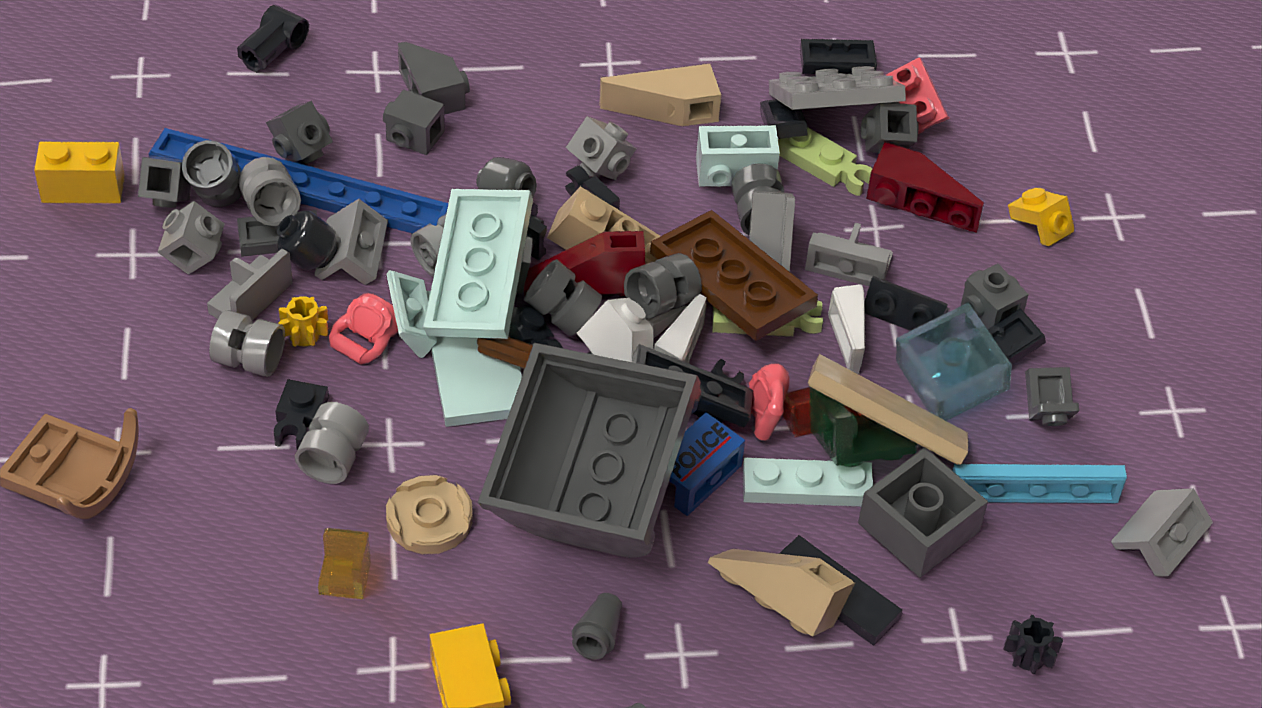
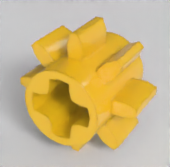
M294 297L288 303L287 308H279L280 322L278 324L283 325L285 337H290L293 346H314L319 340L320 335H328L327 306L318 307L314 297Z

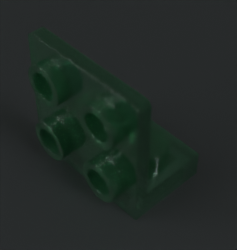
M809 386L811 432L836 466L856 467L864 461L877 459L893 461L901 459L904 455L917 453V443L865 415L854 416L853 413L848 412L842 403Z

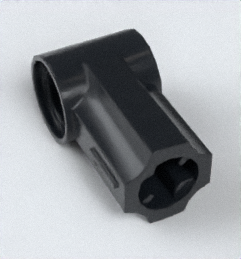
M278 5L270 6L261 18L260 27L237 47L238 57L244 62L246 68L257 73L260 69L264 70L287 47L294 50L305 42L309 32L308 20Z

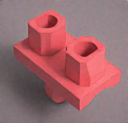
M920 57L886 74V76H893V80L905 85L906 101H901L900 104L916 105L919 126L918 134L935 124L949 119Z

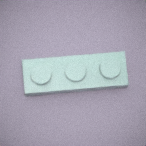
M744 458L743 502L861 507L864 492L873 486L872 462Z

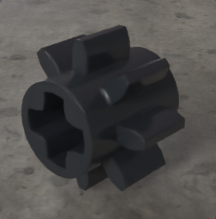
M1031 615L1022 624L1016 620L1012 622L1009 635L1006 637L1003 647L1004 651L1013 652L1012 666H1019L1024 670L1031 671L1032 674H1035L1043 665L1051 669L1054 667L1063 638L1054 636L1053 622L1048 623L1041 618H1035L1034 615Z

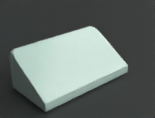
M389 270L386 275L399 336L418 357L424 358L437 343V337L427 336L423 328L429 302L425 282L422 279Z

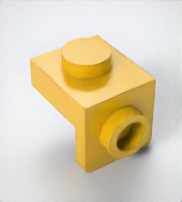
M1033 188L1023 192L1021 198L1008 204L1011 219L1037 225L1042 245L1050 246L1074 232V224L1067 196L1047 192L1042 188Z

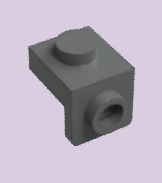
M1070 367L1029 368L1025 371L1029 420H1042L1044 426H1060L1067 424L1068 419L1079 412V403H1073Z

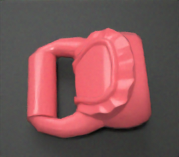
M364 293L357 299H353L348 306L347 313L341 316L332 326L329 335L330 346L360 365L375 360L383 353L389 339L398 332L393 305L371 293ZM349 328L353 333H357L368 339V342L374 343V346L371 350H368L340 333Z
M769 364L762 367L757 373L752 375V380L749 382V388L753 390L751 414L755 417L754 434L758 440L766 441L770 438L784 412L783 402L786 398L790 381L788 371L780 364Z

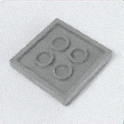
M870 66L852 68V74H838L837 69L816 70V76L812 77L802 76L801 72L779 73V79L769 80V95L792 110L906 101L905 85L893 80V76L884 75L883 71H874V67Z

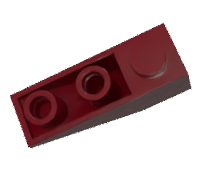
M884 142L870 174L866 199L977 233L984 207L982 200L922 153Z
M644 231L602 232L529 268L524 286V296L540 272L556 259L575 274L576 283L585 281L600 294L625 296L624 281L626 274L631 269L645 264Z

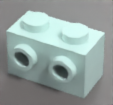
M776 125L699 126L696 153L699 187L731 186L735 174L742 168L752 164H768L778 170L780 152Z

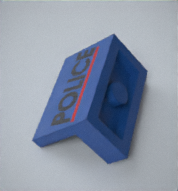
M708 413L701 416L685 431L669 482L676 486L674 507L686 516L742 466L745 439Z

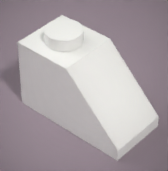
M630 298L607 300L577 332L593 355L632 362L633 353L639 344L653 349L654 329L646 320L643 308Z

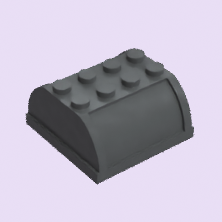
M534 343L478 504L482 509L493 512L506 522L544 539L628 558L642 557L649 554L655 540L653 529L690 415L697 410L701 398V382L698 376Z

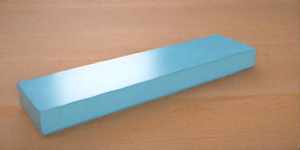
M954 464L953 472L988 502L1118 503L1127 479L1125 465Z

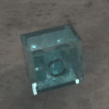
M969 302L896 338V363L927 410L945 421L1010 389L1012 365Z

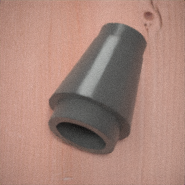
M610 593L598 595L590 608L573 627L572 644L574 649L583 657L594 660L601 659L613 650L622 609V602L617 596Z

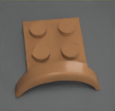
M128 408L124 412L120 442L44 414L0 468V486L60 509L65 514L75 518L89 519L98 515L116 497L131 472L139 439L137 411Z

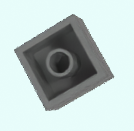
M923 448L864 492L858 524L921 578L980 532L988 501L931 452Z

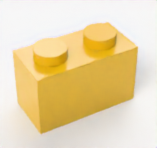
M39 142L34 171L41 203H121L125 173L119 142Z
M484 623L429 634L430 659L443 708H504V706L511 705L506 677L498 679L495 668L501 666L498 645L495 639L488 641Z

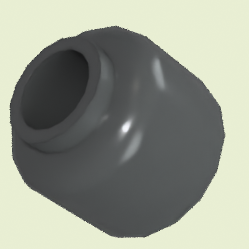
M494 157L489 160L479 171L476 179L478 189L530 190L532 198L537 187L536 178L529 165L522 161L504 157Z

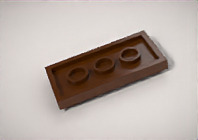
M713 210L651 241L650 254L656 259L676 253L688 256L699 270L702 287L700 294L707 297L706 300L755 341L817 307V293Z

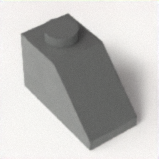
M408 42L398 43L399 72L408 91L444 104V115L465 110V94L470 92L469 81L465 71H459L453 57Z

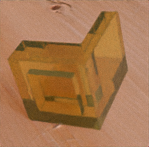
M325 528L323 534L325 556L318 582L319 595L363 599L371 565L369 532Z

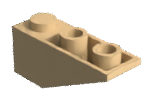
M711 64L602 77L600 79V109L678 126L719 122L721 92Z
M581 186L558 210L547 237L567 250L602 232L644 231L645 264L658 260L650 254L651 241L660 237V235Z
M730 549L710 557L708 561L710 565L720 571V575L726 581L740 585L753 594L755 600L760 605L776 610L790 620L789 622L794 629L804 634H810L812 637L834 627L855 585V582L820 558Z

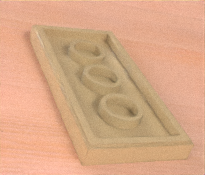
M819 354L808 380L810 387L957 465L962 464L968 453V432Z

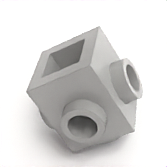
M588 116L566 146L572 154L582 161L580 166L586 170L588 175L596 176L598 179L602 175L614 180L627 169L630 158L637 149L626 140L628 133L613 122L609 121L607 124Z
M195 201L181 210L175 209L166 217L162 228L165 231L158 253L189 275L213 260L222 245L220 237L225 223Z

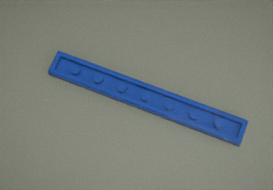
M164 128L148 155L149 157L157 156L183 160L190 147L198 142L209 139ZM221 143L227 147L242 170L249 162L261 157H270L282 162L299 190L300 204L337 213L357 199H360L388 220L387 227L408 233H414L429 223L436 226L438 219L447 213L449 203Z

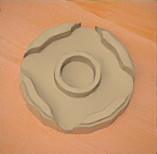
M437 475L418 476L403 482L396 488V493L392 498H389L386 504L387 529L393 540L406 550L420 554H440L455 548L467 537L473 524L472 501L463 487L457 483L456 486L448 483L447 478Z

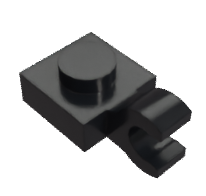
M531 306L513 307L508 337L531 345L538 343L563 348L559 341L553 339V333L538 311Z

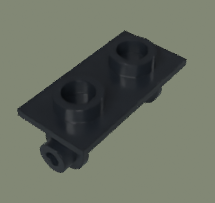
M875 276L871 278L864 301L865 314L933 340H937L941 325L946 322L950 312V308L947 307L948 304L941 300L933 299Z

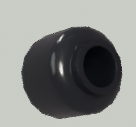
M301 211L294 216L288 215L280 222L277 228V234L279 235L277 241L278 251L284 249L289 252L290 261L302 270L321 269L327 266L337 252L336 231L311 211Z

